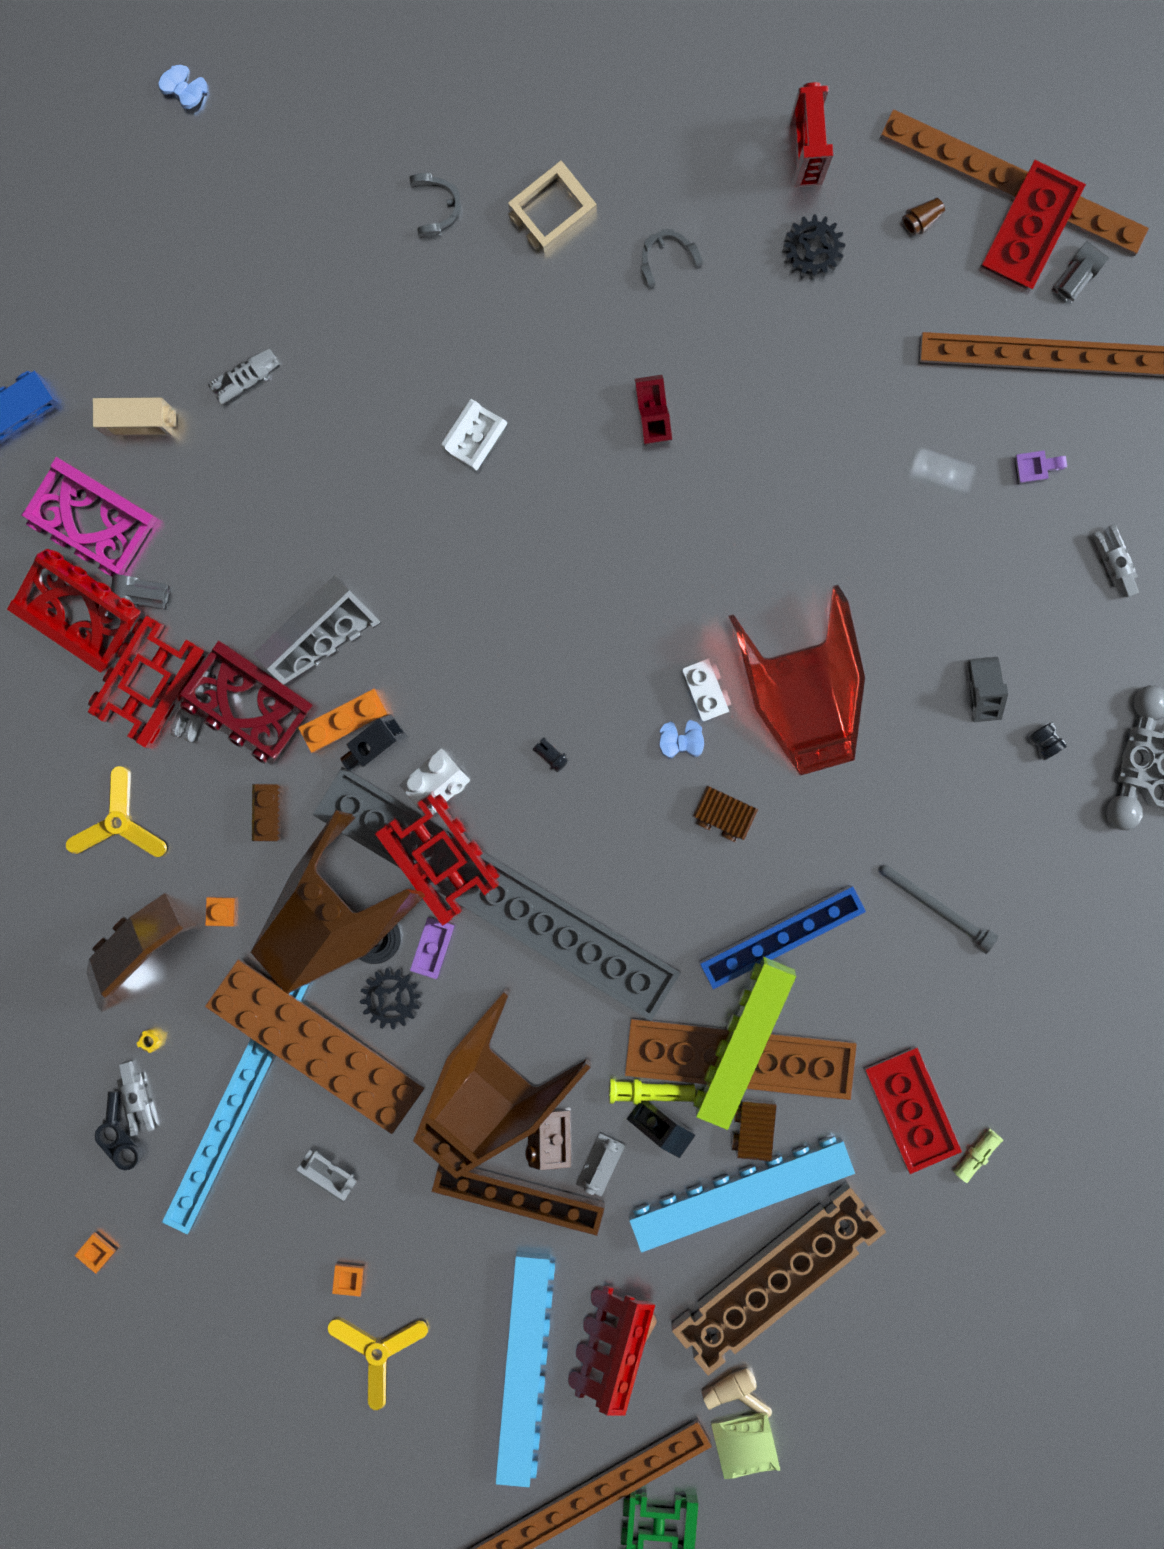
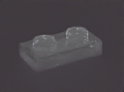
M924 448L913 477L968 494L977 466Z

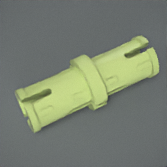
M989 1128L982 1139L974 1147L971 1146L969 1148V1154L953 1172L964 1182L968 1183L975 1172L983 1164L986 1165L989 1162V1156L1003 1142V1139Z

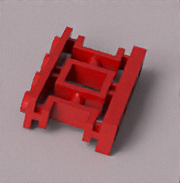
M146 616L144 620L140 618L132 630L133 638L129 644L124 643L117 655L120 658L114 668L110 667L105 673L102 680L105 684L100 692L95 691L88 702L90 708L87 712L106 722L113 711L132 722L134 725L127 737L135 740L136 743L145 748H151L178 704L179 694L209 653L187 639L179 651L158 639L157 637L164 628V625L149 616ZM152 628L147 639L160 646L155 656L150 660L137 653L133 662H131ZM188 651H190L171 685H169L174 674L161 667L165 659L171 653L184 660ZM142 663L164 675L150 699L128 686ZM123 677L117 687L130 695L123 708L108 702L102 710L119 680ZM160 699V703L143 731L139 733L145 722L132 715L137 705L141 701L147 706L154 708Z
M432 791L417 803L425 813L423 816L405 829L394 818L388 824L378 829L375 834L414 888L424 893L425 897L423 900L443 926L452 920L455 915L462 912L461 907L455 900L457 897L475 884L486 895L490 890L498 887L499 882L497 878L500 875L491 863L486 865L480 855L483 852L474 840L469 842L463 834L466 828L459 818L455 817L453 819L447 812V809L450 807L441 794L436 796ZM432 804L454 836L451 837L445 828L433 837L423 825V823L434 816L433 811L428 805ZM395 830L402 839L414 830L423 843L412 851V855L417 860L416 863L392 831ZM443 838L458 858V861L437 875L421 853ZM465 850L486 878V883H484L479 874L467 882L464 881L457 869L468 862L462 851ZM427 876L434 885L448 877L455 886L456 890L445 898L450 905L449 909L426 879Z

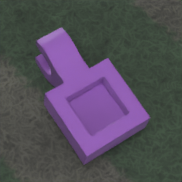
M1045 450L1017 454L1015 456L1019 484L1049 479L1048 471L1063 470L1067 467L1066 456L1046 459Z

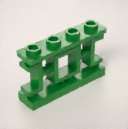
M634 1491L629 1494V1499H624L623 1516L628 1517L627 1527H621L620 1545H625V1549H643L644 1540L671 1542V1549H695L698 1516L697 1495L686 1494V1497L675 1495L674 1509L646 1507L647 1493L644 1492L637 1494ZM635 1505H640V1517L654 1518L653 1530L638 1529V1539L633 1541ZM685 1508L682 1544H678V1532L664 1531L665 1519L680 1520V1510Z

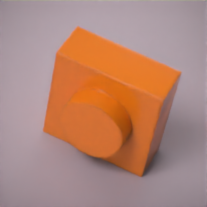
M206 897L205 926L234 927L236 898Z
M94 1232L74 1256L96 1274L116 1250Z
M336 1263L332 1294L360 1297L364 1266Z

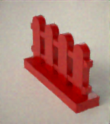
M604 1286L603 1290L597 1289L591 1294V1303L598 1308L596 1317H587L584 1320L583 1329L587 1334L591 1335L588 1344H580L577 1347L576 1358L583 1362L581 1372H572L569 1375L568 1383L572 1389L576 1390L574 1396L584 1398L586 1395L596 1400L595 1406L599 1408V1412L607 1416H625L655 1304L648 1301L634 1300V1297L626 1295L623 1299L612 1294L614 1288ZM607 1312L619 1317L617 1327L605 1321ZM600 1340L611 1345L609 1354L597 1349ZM592 1367L604 1373L602 1382L590 1376Z

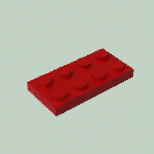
M1034 159L981 265L1033 289L1086 184Z
M917 1047L864 1068L909 1174L962 1152Z

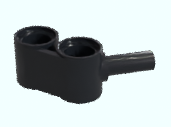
M108 1091L106 1119H103L102 1125L96 1129L95 1141L116 1167L124 1171L130 1170L141 1162L143 1149L137 1142L132 1141L125 1132L123 1124L119 1122L120 1120H117L119 1092ZM106 1127H110L116 1132L115 1141L105 1138L104 1129ZM123 1149H129L134 1153V1162L129 1163L123 1159Z

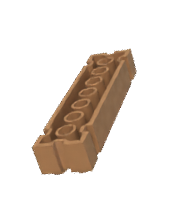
M847 1182L829 1196L833 1202L832 1204L824 1208L820 1203L697 1303L699 1308L697 1313L692 1315L688 1310L671 1324L672 1332L686 1349L693 1345L695 1348L692 1350L693 1358L708 1376L726 1362L724 1354L731 1349L734 1354L739 1352L860 1253L856 1248L858 1245L865 1241L870 1246L886 1233L883 1226L869 1209L863 1213L860 1209L865 1205ZM847 1219H849L848 1225L850 1227L846 1230L841 1227V1230H839V1222L841 1220L847 1222ZM710 1327L714 1329L715 1327L717 1334L711 1337V1334L706 1336V1329Z

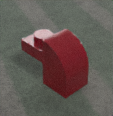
M663 375L634 379L638 416L644 444L672 440Z

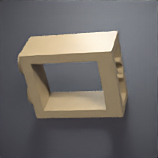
M562 161L558 162L508 202L510 210L508 216L517 227L522 225L528 233L525 236L534 249L539 247L543 253L597 211V204ZM556 178L580 209L544 237L522 210L521 206Z
M93 398V427L103 435H172V427H176V412L171 410V406L163 398Z

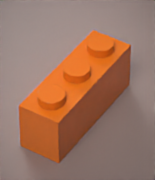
M372 689L298 728L311 753H317L366 728L379 718L390 714L378 690Z

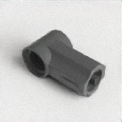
M1086 241L1071 260L1072 264L1059 278L1054 288L1064 298L1074 301L1089 280L1098 274L1109 257Z
M113 574L111 591L121 598L130 600L133 604L164 609L167 602L168 585L141 581L136 577Z

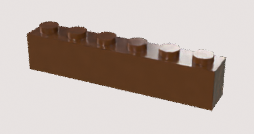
M440 1164L438 1165L431 1191L598 1236L605 1209L604 1202L476 1168L456 1179Z

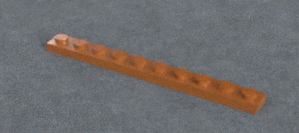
M894 109L880 136L884 140L1013 200L1028 171ZM1081 196L1066 223L1134 256L1138 253L1149 229Z
M922 332L920 362L1164 376V346Z
M697 1419L470 1549H533L711 1448V1442Z

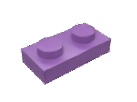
M427 917L410 971L438 979L455 925L446 923L442 926L438 919Z

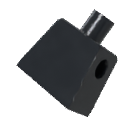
M392 714L381 717L346 744L350 751L344 754L340 760L349 771L359 764L362 767L368 766L408 736ZM367 743H368L369 746H370V751L367 749V746H366Z

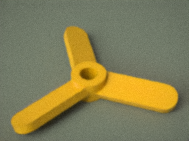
M114 767L110 772L109 814L103 821L70 837L66 842V849L70 853L78 854L114 834L121 835L154 857H161L166 853L167 846L164 841L130 821L127 816L128 772L124 767ZM116 817L122 822L119 828L113 825V820Z
M332 1320L327 1327L329 1335L366 1357L368 1361V1405L372 1410H380L386 1402L387 1358L422 1339L428 1333L427 1324L423 1321H416L382 1341H374L340 1320ZM379 1349L382 1352V1356L375 1357L372 1351Z

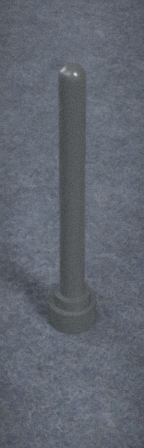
M888 865L880 867L879 872L881 875L974 939L973 942L977 944L976 948L987 954L994 946L999 937L990 929L988 931L985 929L980 930Z

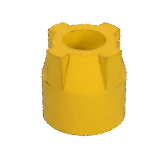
M153 1028L143 1031L138 1038V1048L140 1047L148 1053L159 1049L163 1043L162 1034ZM146 1036H150L153 1039V1045L150 1047L144 1044Z

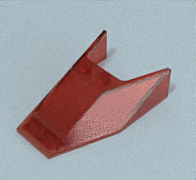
M835 585L832 588L825 641L818 645L776 657H763L735 615L728 616L754 708L800 776L854 761L865 674L849 602L839 585Z

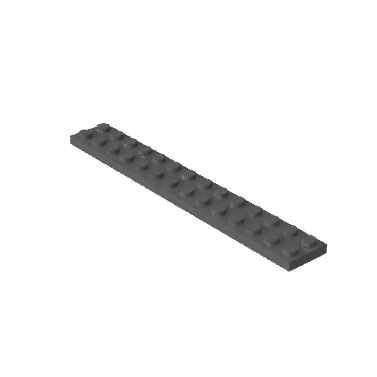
M341 767L313 813V816L326 824L336 810L352 814L355 819L341 833L399 867L376 836V831L394 818L405 829L423 816L344 767ZM430 819L423 823L432 837L444 829ZM395 830L392 831L416 863L417 860L412 855V851L423 844L413 830L401 839ZM447 830L451 837L454 836L453 833ZM443 838L421 853L437 875L458 861V858ZM465 850L462 851L468 862L457 869L458 873L465 882L479 874L484 883H486V878ZM483 852L480 855L486 865L491 863L499 873L500 877L497 878L499 885L484 895L477 884H475L455 899L459 905L648 1020H653L679 977L680 971ZM428 876L426 877L432 887L445 896L456 890L448 877L436 885Z

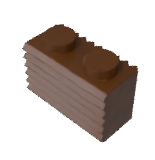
M252 784V841H281L284 838L282 836L284 832L281 830L284 827L282 825L284 822L282 819L284 816L282 814L284 811L282 808L284 805L282 802L284 799L282 797L284 786L282 784Z
M706 785L692 816L697 818L695 824L709 831L712 826L723 830L720 836L736 843L738 838L745 839L758 809Z
M751 1099L741 1100V1106L739 1105L734 1115V1122L739 1123L738 1134L733 1133L731 1150L736 1151L737 1158L772 1161L777 1108L775 1102Z

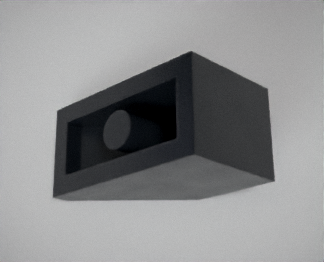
M641 1101V1103H638L627 1118L631 1124L661 1149L678 1158L682 1156L696 1136L681 1122L651 1101Z

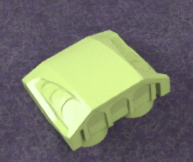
M767 1412L735 1416L711 1422L724 1479H732L764 1471H780Z

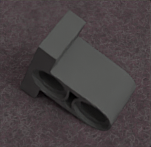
M996 656L969 659L968 674L974 704L972 711L974 722L1001 720L1008 697L1007 684H1003L999 658Z

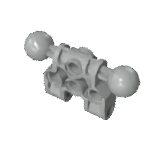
M1157 685L1143 687L1138 691L1134 699V708L1140 718L1138 726L1131 727L1127 747L1122 755L1123 763L1118 782L1123 784L1121 795L1115 797L1107 807L1109 822L1119 830L1128 831L1135 828L1143 817V808L1137 800L1139 789L1149 806L1164 809V794L1160 800L1154 795V789L1157 785H1160L1164 791V771L1161 768V761L1164 758V727L1154 731L1156 721L1164 717V689ZM1137 750L1144 757L1140 765H1137L1133 759Z

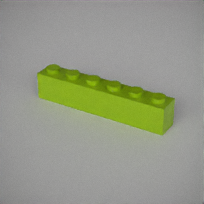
M766 957L762 958L760 964H754L749 979H752V983L749 989L744 988L738 1001V1004L741 1005L737 1015L733 1014L727 1026V1030L730 1031L726 1041H720L715 1054L718 1056L715 1066H709L704 1081L707 1082L704 1091H698L693 1106L696 1107L697 1118L726 1130L730 1127L796 979L795 969Z

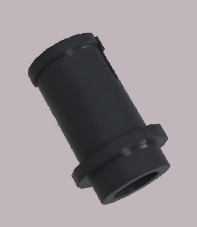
M545 737L532 750L551 766L549 768L551 771L555 770L557 773L569 761L566 758V754H561Z

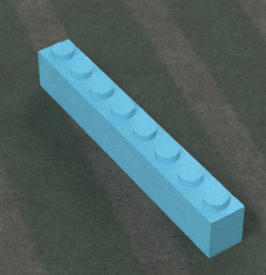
M835 1136L827 1137L820 1140V1145L809 1149L808 1146L797 1148L792 1151L793 1155L783 1159L782 1156H776L772 1158V1161H766L767 1165L757 1169L755 1165L741 1169L739 1171L740 1175L730 1179L728 1175L714 1179L711 1186L705 1188L702 1185L694 1186L686 1190L687 1194L676 1198L675 1195H670L659 1200L660 1204L650 1208L649 1205H643L634 1209V1214L629 1215V1221L641 1253L855 1174L843 1140L841 1138L836 1139Z
M516 1252L496 1474L497 1485L530 1487V1478L536 1479L538 1461H532L533 1450H539L540 1433L535 1432V1422H541L543 1404H537L538 1393L544 1394L545 1376H540V1365H546L548 1348L542 1347L543 1336L549 1337L550 1320L545 1319V1309H551L553 1291H547L548 1280H554L555 1263H550V1254Z

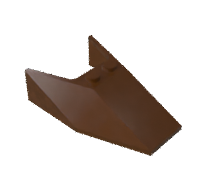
M338 810L334 812L290 874L250 952L286 993H291L365 956L425 897L422 891L405 889L358 913H354L320 876L316 867L323 851L355 819L350 813Z
M166 893L128 919L125 916L121 918L112 928L115 933L108 940L103 937L92 948L95 953L89 958L86 974L97 1008L101 1012L122 1002L114 992L158 948L177 934L193 929L197 925Z
M506 988L447 1057L413 1139L415 1144L456 1179L533 1134L591 1068V1061L586 1058L542 1085L533 1086L490 1049V1040L510 993Z

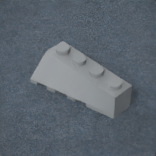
M334 575L253 654L284 685L314 666L316 659L323 655L328 657L336 651L335 647L347 639L350 641L360 636L359 632L369 625L373 628L380 621Z

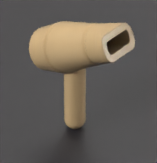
M747 1368L731 1373L715 1385L701 1391L703 1400L709 1410L738 1399L758 1414L767 1412L768 1418L772 1414V1410L750 1394L756 1390L757 1385L754 1375Z

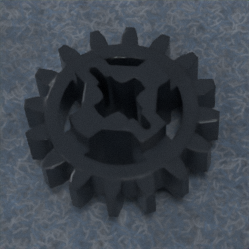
M813 214L810 222L804 216L801 218V226L796 223L792 224L791 229L794 233H786L785 238L790 242L783 245V250L790 251V253L786 255L785 260H793L794 263L791 269L795 270L800 267L802 269L801 276H804L807 271L811 272L812 278L816 277L818 271L823 276H827V267L835 270L837 264L834 260L841 261L844 256L838 252L845 248V243L839 242L844 234L843 232L835 233L837 223L835 222L830 226L827 225L828 217L826 216L821 222L818 221L816 214ZM808 229H816L810 234L802 233ZM825 233L830 237L832 245L827 243ZM813 241L818 243V248L815 252L810 250ZM796 248L802 251L803 260L799 257ZM821 258L826 260L820 264H813L814 261Z
M390 967L385 969V975L383 976L379 971H376V980L367 978L366 982L370 987L362 988L360 991L366 994V998L361 999L360 1004H367L368 1007L363 1011V1014L371 1013L373 1016L370 1023L379 1020L381 1021L380 1028L382 1029L387 1023H390L392 1030L396 1029L397 1022H400L403 1027L406 1026V1017L411 1019L416 1017L412 1009H420L421 1007L419 1003L415 1002V999L422 997V993H415L414 991L419 985L418 982L411 984L409 980L412 975L409 973L402 977L400 968L397 969L395 974H392ZM385 980L398 981L395 986H385L380 983ZM397 988H399V991L396 993L397 996L395 997V1000L398 1003L395 1004L392 1002L390 1003V1005H387L385 1008H383V1005L385 1004V1001L387 999V997L384 994H391L392 992H395ZM405 988H407L410 997L409 1005L403 1000ZM373 992L378 996L379 1005L376 1009L372 1002ZM387 1011H396L401 1014L396 1017L384 1016Z

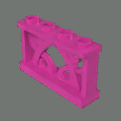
M55 457L49 472L27 508L21 514L28 519L26 525L41 533L42 529L52 534L50 540L62 547L69 544L76 548L73 554L89 562L92 558L99 562L98 569L113 577L115 573L123 575L149 530L156 523L157 518ZM62 473L64 478L60 496L48 494ZM83 489L86 492L84 500H71V495L77 497L78 490ZM100 496L103 498L100 515L107 529L94 533L79 534L73 520L71 506H88ZM50 500L59 501L60 508L54 506L47 510L55 513L54 519L51 521L43 519L40 514L41 505ZM111 509L118 511V516L112 518L117 523L115 525L109 521L107 516ZM139 520L142 523L129 543L122 533ZM63 523L68 536L56 530L55 527ZM117 537L123 546L122 555L117 559H109L105 556L104 549L107 546H111L115 552L116 545L112 538ZM96 543V553L81 544Z

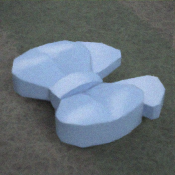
M176 65L172 66L171 69L167 70L160 77L158 83L159 90L162 94H174L175 98L179 99L181 107L191 109L200 102L202 93H207V83L203 77H199L188 85L184 82L189 72L188 67Z
M692 720L687 722L685 736H678L677 729L672 721L664 724L660 729V750L664 757L671 759L678 752H687L693 757H698L702 754L704 738L702 727L697 722Z

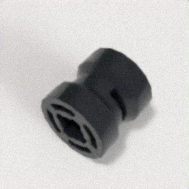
M1053 722L1044 725L1028 736L1032 744L1037 745L1040 749L1039 755L1043 761L1056 755L1068 746L1063 738L1058 737L1056 733L1057 728Z

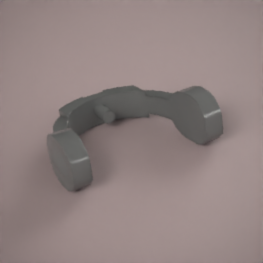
M431 173L411 175L409 177L411 186L439 185L449 191L453 199H446L447 205L454 204V211L448 219L440 223L423 225L417 228L419 237L438 235L441 233V229L451 225L459 217L461 210L460 193L454 184L441 178L432 177Z
M663 229L661 232L650 235L644 242L642 251L643 265L640 266L647 286L650 288L656 285L648 263L649 250L656 242L659 243L660 247H663L665 245L663 239L679 241L686 248L695 266L698 267L703 264V260L694 242L690 243L683 235L675 232L673 229Z

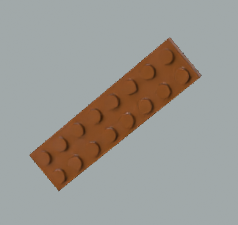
M240 959L236 961L205 1005L210 1011L390 1134L394 1133L425 1089L422 1084L297 998L286 993L281 987Z
M631 1018L625 1076L707 1084L704 1081L706 1072L710 1065L715 1066L718 1056L715 1055L717 1047L721 1040L726 1041L730 1031L726 1028ZM771 1033L747 1089L851 1100L857 1043Z

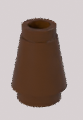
M936 197L933 200L906 210V214L902 216V223L911 235L923 234L945 212V206Z

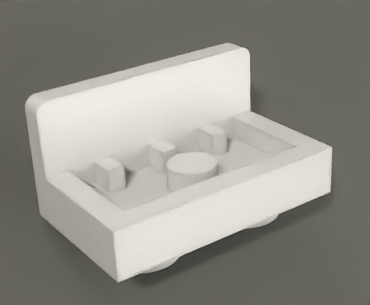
M470 399L468 404L462 408L453 427L445 434L441 447L454 458L477 470L507 425V422L483 408L475 400Z
M708 658L683 669L702 721L729 712L727 706L731 705V701L726 689L721 691L717 680L721 679L716 663L711 664Z
M441 748L399 786L423 812L417 803L433 791L436 796L441 794L447 802L452 796L461 792L470 779ZM432 804L428 805L433 813L437 812Z

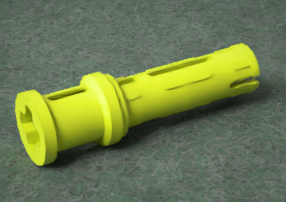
M610 1078L609 1104H614L615 1101L632 1102L633 1105H638L641 1101L694 1103L695 1084H644L638 1079H634L633 1082L615 1081L614 1078Z

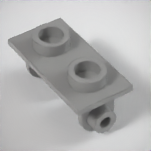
M600 1133L576 1185L584 1188V1191L591 1195L595 1193L602 1196L625 1145Z
M309 1150L296 1170L297 1173L344 1202L357 1182L353 1178V1174L350 1175L339 1167L333 1166L330 1161L319 1155L318 1151L314 1153Z

